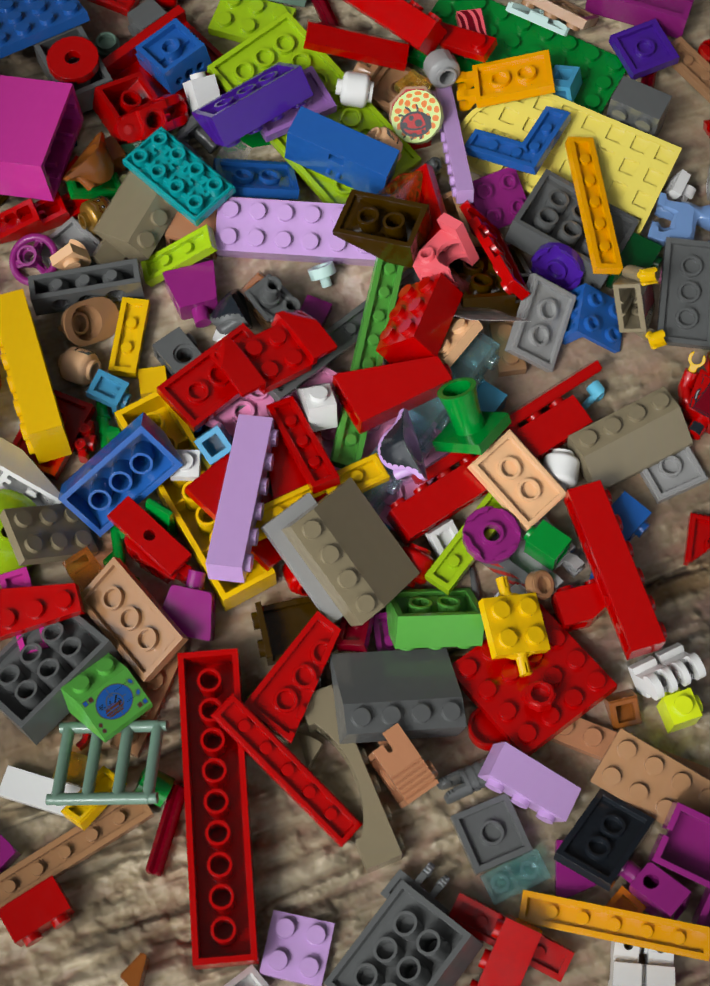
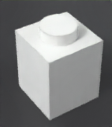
M205 71L190 75L191 80L182 83L191 114L193 111L221 96L215 74L206 76Z

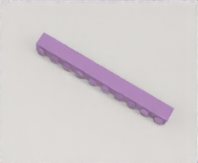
M452 86L447 88L435 87V91H432V93L441 102L444 114L442 128L439 132H441V142H444L443 153H446L445 164H448L447 174L451 175L449 176L450 186H453L451 188L452 197H455L456 204H462L467 200L473 203L474 188Z

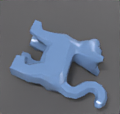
M660 192L654 215L670 220L671 224L669 228H664L660 226L659 222L652 221L647 239L664 246L666 237L694 240L697 225L710 232V204L700 207L690 202L671 201L667 199L666 193Z

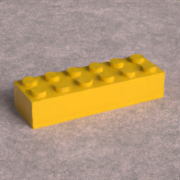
M22 288L0 294V356L4 369L7 372V382L14 397L13 404L20 419L21 433L24 441H26L29 454H35L39 464L71 455L72 451L24 290Z

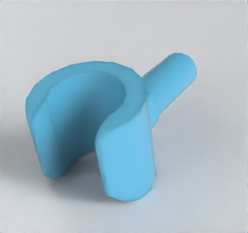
M599 380L592 382L586 388L590 396L582 403L584 410L594 402L603 399L605 388Z

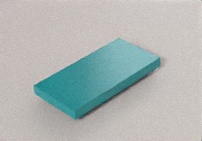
M162 126L122 160L126 168L196 227L236 192L235 186Z

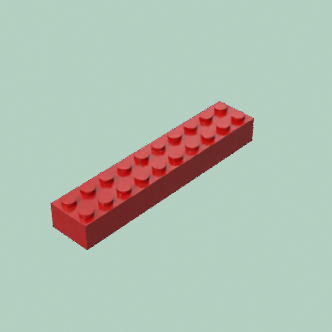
M238 648L177 653L193 967L199 970L260 964L246 752L210 716L231 693H234L243 702Z

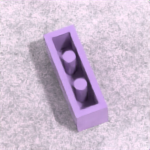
M507 742L492 745L478 774V777L486 781L485 786L497 793H506L512 797L510 801L513 804L524 809L529 807L537 812L536 817L548 824L566 822L581 791L580 787Z

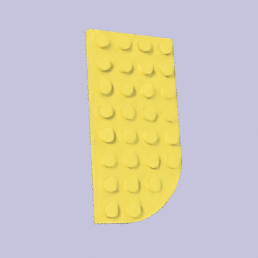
M552 93L482 108L476 107L462 121L460 127L464 145L475 129L523 142L546 106L570 112L571 121L537 174L532 175L516 170L525 195H530L546 169L573 183L565 147L567 137H593L608 203L640 220L634 230V233L641 235L660 196V192H662L682 150L681 147ZM467 155L470 171L483 177L507 168Z

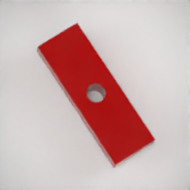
M129 496L107 515L109 521L170 577L192 558V554ZM147 535H153L155 537L153 540L150 541L145 539Z

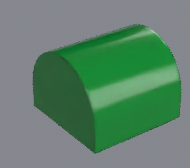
M146 767L140 775L134 792L143 791ZM158 770L155 789L159 796V801L155 805L159 807L163 805L175 781V778Z

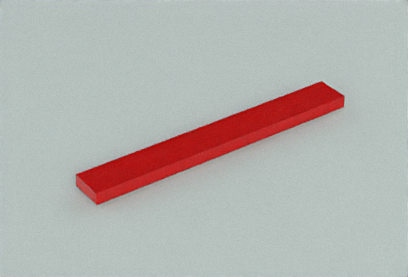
M596 360L583 366L509 413L511 423L502 433L600 372L602 367L599 361ZM448 452L425 466L428 480L422 481L414 474L411 475V478L415 484L425 483L470 454Z

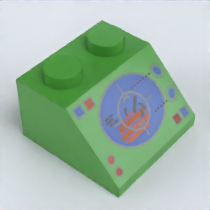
M109 653L61 687L69 712L105 743L153 707L152 702L128 668Z

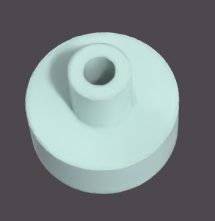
M333 261L324 262L308 269L311 281L320 280L322 288L333 285L330 276L337 272Z

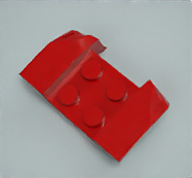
M294 310V312L280 311L275 314L274 320L271 323L272 327L238 344L228 336L221 342L217 350H213L209 358L220 368L241 397H244L258 389L263 394H266L311 371L312 365L316 364L319 358L333 352L338 346L320 323L301 310Z

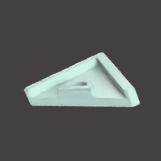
M511 1L508 2L505 9L507 12L563 36H567L570 29L560 20H553L543 14L544 10L537 7L531 9L521 3Z

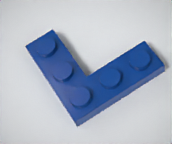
M546 106L523 142L475 129L464 145L466 155L536 175L571 121V113Z

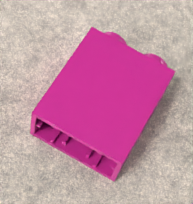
M0 75L1 195L54 201L84 121L72 83Z

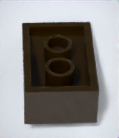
M352 189L332 232L338 238L388 263L413 268L418 251L424 246L432 228L430 207L428 204Z

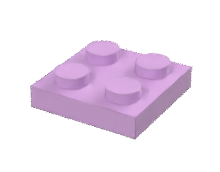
M273 910L259 971L260 975L307 986H322L335 923Z

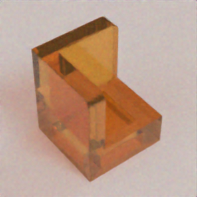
M87 546L62 563L73 583L79 586L81 593L103 569Z

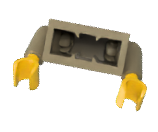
M627 265L623 268L622 275L613 283L619 332L636 333L649 342L651 349L665 346L667 343L664 340L666 336L664 330L661 329L655 332L654 329L649 327L655 310L653 284H658V280L655 278V272L658 270L656 267L644 269L636 265Z

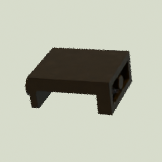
M309 596L264 606L261 605V601L255 603L256 612H252L251 617L254 630L260 629L262 639L257 640L260 658L266 657L268 666L275 665L317 611L320 612ZM334 645L332 652L337 651L336 645Z

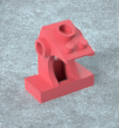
M444 212L437 219L441 229L418 251L413 268L420 281L427 276L431 277L442 273L458 287L457 282L454 281L451 275L450 268H448L449 264L456 259H461L473 266L480 258L463 222Z

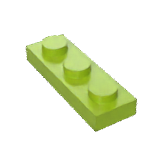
M206 224L152 254L149 259L141 261L145 283L153 287L164 281L162 272L193 265L218 251L213 229Z

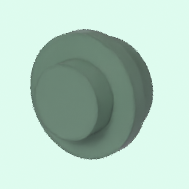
M103 32L97 36L94 45L100 56L107 57L120 47V41L113 33Z

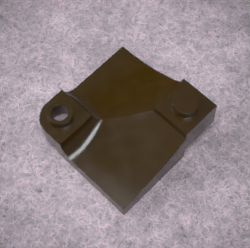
M512 244L507 245L525 284H527L529 275L532 274L517 247ZM482 246L475 247L480 259L473 266L461 259H456L449 264L448 268L451 270L454 281L458 284L457 288L463 293L460 301L462 308H488L516 317L521 300L515 294H507L500 284L502 280L494 271L493 264Z

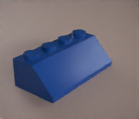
M143 412L62 484L58 500L101 537L114 526L108 520L107 515L127 496L139 504L183 466V461L166 433Z

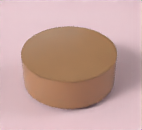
M545 570L532 571L526 577L525 589L527 593H536L538 600H545L553 594L554 581L552 576Z

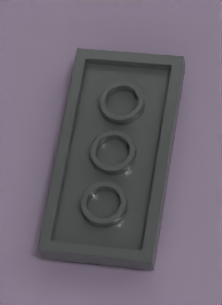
M666 237L656 331L664 330L666 335L664 340L667 345L710 350V242L671 237Z

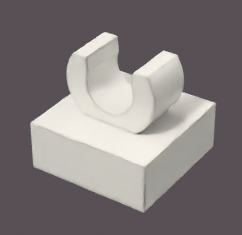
M682 169L669 179L663 193H666L668 200L686 202L688 198H693L696 189L687 184L691 175Z

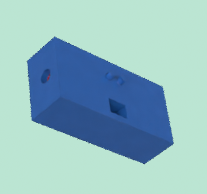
M301 106L287 132L285 158L355 190L384 196L394 176L400 150Z

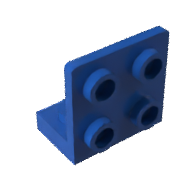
M587 283L569 291L575 294L577 298L562 344L566 345L583 337L613 353L619 352L622 333L619 332L615 298Z

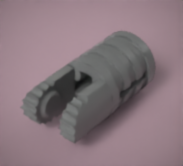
M485 757L480 761L465 766L463 769L460 768L438 779L439 783L437 786L439 790L454 787L444 795L447 804L471 795L473 792L481 790V788H486V781L478 777L486 760Z

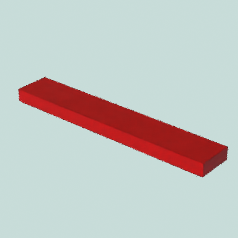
M231 693L210 715L339 847H343L363 825L234 693Z

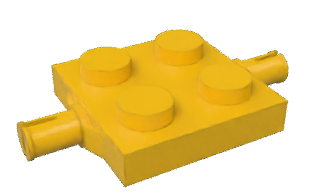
M501 576L495 579L500 595L482 598L478 602L492 659L508 658L516 660L519 676L526 677L532 674L528 657L532 654L546 653L551 648L537 594L511 593L508 576Z

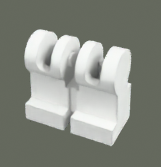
M678 642L654 653L656 658L650 655L628 666L637 693L647 698L652 697L654 700L663 698L665 692L673 693L677 691L679 683L685 687L691 684L692 679L699 680L706 676V670L700 657L694 652L691 654L685 652L683 645Z
M611 941L610 979L608 986H675L674 954L661 951L658 953L656 950L643 948V954H645L644 965L639 963L641 947L629 945V950L624 948L623 943Z

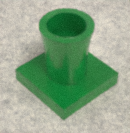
M462 377L451 380L437 391V396L445 407L451 422L432 443L435 451L482 455L511 423L509 413L481 411L477 385L473 378Z

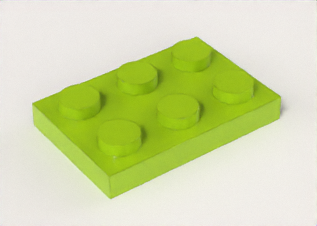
M220 0L208 26V33L242 43L286 11L295 18L296 8L267 0Z

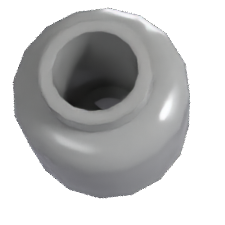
M436 49L430 52L423 62V70L428 80L437 88H447L453 85L460 75V66L449 50Z

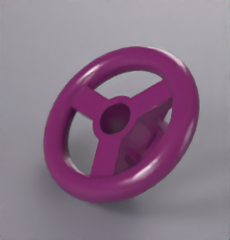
M40 233L25 235L15 243L10 253L9 266L11 273L17 281L29 286L28 277L24 276L19 270L24 267L36 268L41 274L57 271L58 268L53 267L52 263L47 268L42 262L41 252L44 244L50 249L51 255L59 251L57 245L50 237ZM34 241H35V243H34L33 246H31V245H26V244H28V243H30V242H34Z

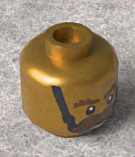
M101 195L83 202L80 206V214H78L80 226L97 235L93 232V229L112 199Z

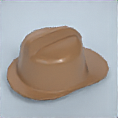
M89 298L74 303L66 309L61 317V325L57 328L73 344L80 347L88 346L114 335L119 311L116 305L108 298Z

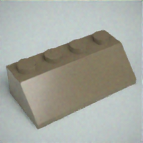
M129 171L94 227L93 232L103 240H106L128 259L137 258V261L141 262L150 258L177 210Z
M662 387L569 435L567 450L573 451L575 457L579 459V471L588 483L601 480L604 489H610L641 473L643 470L658 464L665 458L681 452L688 446H692L693 441L680 406L666 388Z

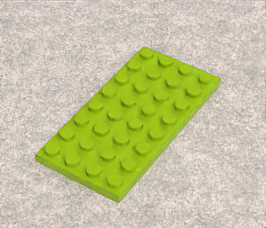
M288 11L207 66V72L210 75L215 74L218 85L225 92L278 62L301 65L303 70L313 66L337 105V112L325 117L365 135L374 127H387L402 141V156L397 162L394 176L388 187L421 164L422 158L406 141L396 134L393 126L372 103L367 102L364 108L341 104L340 95H336L335 92L337 79H343L344 72L326 53L303 48L306 30ZM287 134L269 141L323 203H346L353 188L285 158Z

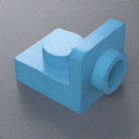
M98 369L86 391L87 397L111 407L112 414L128 406L132 394H129V382L101 369Z

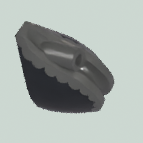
M239 288L228 292L211 313L210 321L216 326L220 334H229L242 323L248 328L253 327L245 297Z

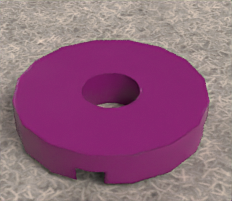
M485 506L475 510L467 517L462 530V542L466 551L475 560L485 564H499L508 560L516 552L520 543L521 528L516 518L502 508ZM486 529H494L498 532L499 539L489 541L485 538L483 532Z

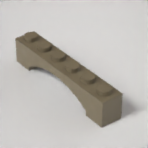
M332 685L314 691L303 719L309 733L313 731L318 732L337 749L355 779L363 809L362 836L355 839V845L368 874L401 860V850H404L405 846L398 831L393 833L389 824L393 817L387 803L381 804L377 793L381 792L376 776L374 774L369 776L365 765L369 764V760L363 746L358 748L356 743L339 744Z

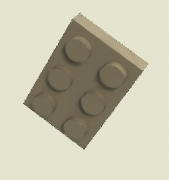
M64 504L4 509L0 513L1 522L19 566L92 558L99 552L88 526Z

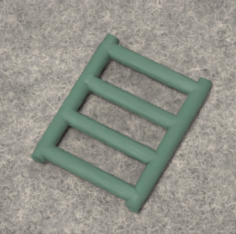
M135 720L119 732L121 733L112 792H95L103 740L80 721L61 722L59 724V732L62 733L52 792L46 795V805L157 804L159 796L155 789L163 732L168 731L169 721ZM151 732L143 791L125 792L133 734ZM91 734L82 793H64L74 735Z

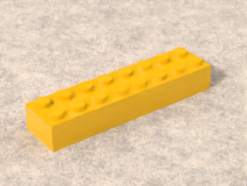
M157 391L114 412L121 431L140 414L145 412L166 433L175 450H199L194 443L196 438L189 426L161 398ZM202 453L200 475L212 466ZM169 477L155 491L164 506L173 512L177 529L202 572L206 573V579L216 593L224 610L228 611L276 585V572L273 567L267 572L255 559L252 572L246 573L245 583L208 579L205 563L215 521L185 493V488L193 481H171Z

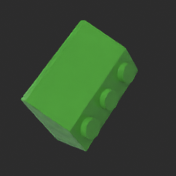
M454 588L449 595L440 589H403L386 605L388 633L395 649L411 651L415 648L440 650L443 647L469 649L472 646H482L484 625L478 600L471 588Z

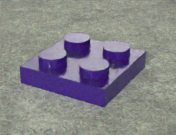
M656 18L610 35L609 38L611 47L630 78L634 80L675 65L680 58Z

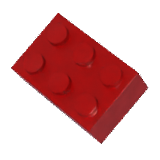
M442 273L431 277L427 276L411 285L407 284L400 290L398 294L399 299L389 314L390 319L386 328L380 334V342L376 348V351L390 364L438 355L463 296V293Z

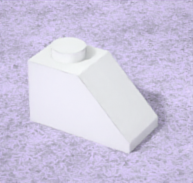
M330 383L296 389L303 414L313 432L338 427L337 403Z

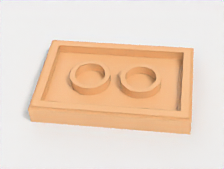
M510 429L467 467L497 502L516 518L524 532L528 531L531 526L537 523L566 495L565 489Z

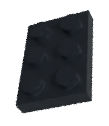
M600 788L556 850L554 860L603 889L610 891L653 827L655 819Z

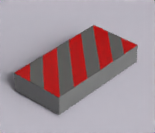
M508 559L499 564H485L481 562L500 577L508 576L509 584L512 586L516 583L525 587V580L529 573L512 560Z

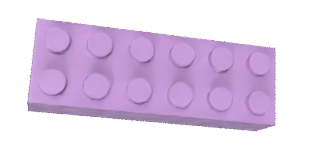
M230 197L217 208L215 241L218 249L216 254L219 257L312 263L333 261L334 264L374 266L376 256L333 235L332 231L345 204Z

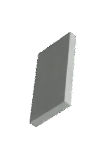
M309 492L260 528L320 613L335 623L343 616L282 531L284 527L317 503Z

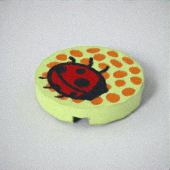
M422 90L409 91L399 97L393 106L391 115L392 126L396 134L404 141L413 144H422L433 139L432 137L442 128L444 119L443 108L440 102L432 94Z

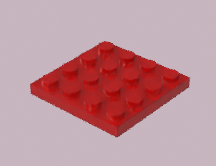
M540 603L539 606L551 649L546 653L532 654L528 657L531 675L520 677L516 660L508 658L492 659L487 639L483 641L482 646L474 647L452 664L459 687L513 747L528 756L535 753L617 689L615 681ZM543 680L552 684L556 693V699L550 710L539 713L528 707L525 700V692L531 682Z

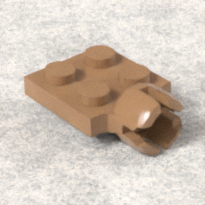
M358 61L353 69L354 72L365 73L370 76V81L374 82L371 103L387 114L390 111V102L404 87L426 86L430 91L433 88L428 78L407 66L405 71Z

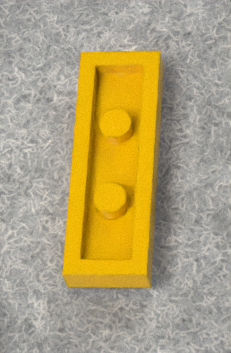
M122 297L108 367L109 374L137 378V369L139 368L150 310L149 300Z

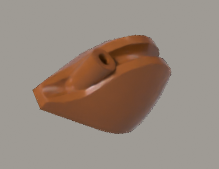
M102 131L93 138L64 176V180L78 181L89 191L93 187H98L112 178L114 162L107 149L105 135Z

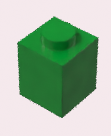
M543 519L537 527L531 526L525 534L524 552L553 572L570 550L572 539Z

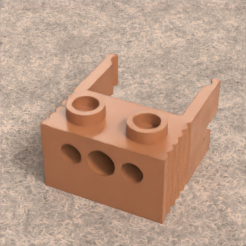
M396 723L382 733L387 741H378L380 747L368 756V760L402 809L437 785L439 782L435 777L439 774L429 760L424 761L403 729Z

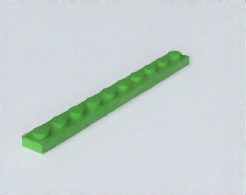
M376 257L350 371L382 365L384 357L376 351V348L380 342V334L386 328L390 319L389 314L395 307L404 266L391 264ZM343 406L330 456L333 466L341 469L361 460L367 431L359 434Z

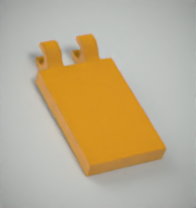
M549 49L472 65V71H461L455 81L459 83L457 84L458 91L456 93L460 111H468L474 104H477V108L555 93Z

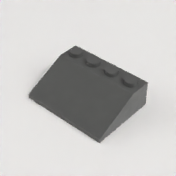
M546 169L513 219L504 240L531 256L534 255L541 245L549 242H559L571 247L579 254L584 263L585 272L580 283H587L600 290L609 274H593L574 184ZM608 203L621 254L640 220Z
M79 615L45 626L41 634L39 629L23 633L18 639L15 636L0 651V711L37 745L70 713L61 687L108 653L119 662L123 660V657L109 639ZM23 637L25 646L20 652L17 641ZM42 639L49 646V648L43 649L39 645L40 643H43ZM31 650H38L37 652L27 654Z
M447 648L440 650L414 649L411 651L393 650L330 654L339 744L387 741L382 733L396 723L400 725L409 739L458 736L467 727L463 697Z
M401 880L324 981V984L326 986H454L480 951L483 944L410 885Z

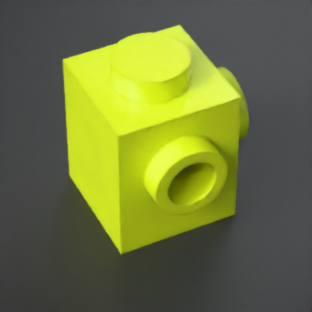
M678 687V690L673 693L665 692V696L661 698L656 706L668 734L695 725L703 716L701 713L703 712L702 702L698 695L693 694L691 687L684 690Z

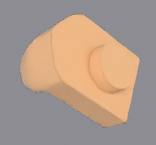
M70 239L66 246L49 257L52 266L61 270L86 267L91 264V258L86 247L74 239Z

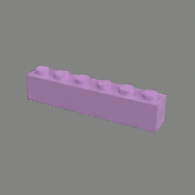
M238 415L205 563L208 579L245 583L246 573L252 572L254 555L251 554L252 546H257L259 538V528H255L256 522L263 519L264 503H261L262 495L267 496L269 478H266L267 471L273 470L274 454L271 452L272 447H277L279 440V430L274 429L272 417Z

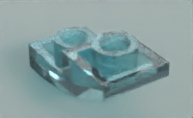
M536 848L511 862H506L481 875L480 878L493 904L497 905L522 893L523 890H529L552 878L539 850Z

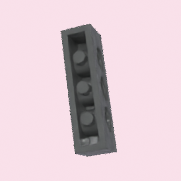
M137 258L27 276L30 299L36 316L63 312L74 303L93 297H105L113 303L121 302L122 297L144 298Z
M180 327L152 344L154 356L162 366L165 365L166 371L171 376L202 354L197 348L198 344L190 333L185 334ZM182 358H191L188 362H180ZM245 405L239 406L235 413L245 407Z

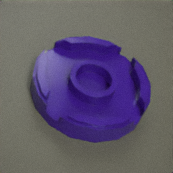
M559 242L546 243L541 245L532 256V274L536 273L567 291L576 288L584 277L585 267L583 260L575 250Z

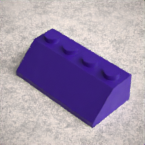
M278 62L193 111L192 114L215 144L229 148L237 145L241 141L240 138L246 134L251 135L262 130V125L268 121L274 122L285 116L284 112L305 105L307 103L306 99L314 94L301 65Z

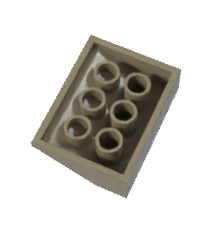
M351 477L282 529L350 626L363 625L383 609L420 573Z

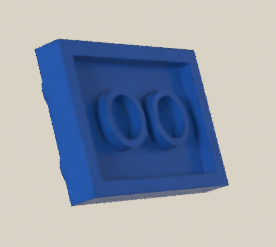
M214 158L213 169L235 186L236 192L231 197L277 198L279 200L299 198L300 189L295 171L288 162Z

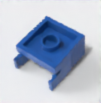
M177 18L170 21L135 47L137 51L135 55L139 64L162 84L170 94H175L182 89V83L191 80L190 75L206 71L207 66L212 63L205 44L193 35Z

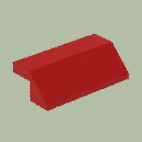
M308 19L303 48L405 71L409 44L405 41Z

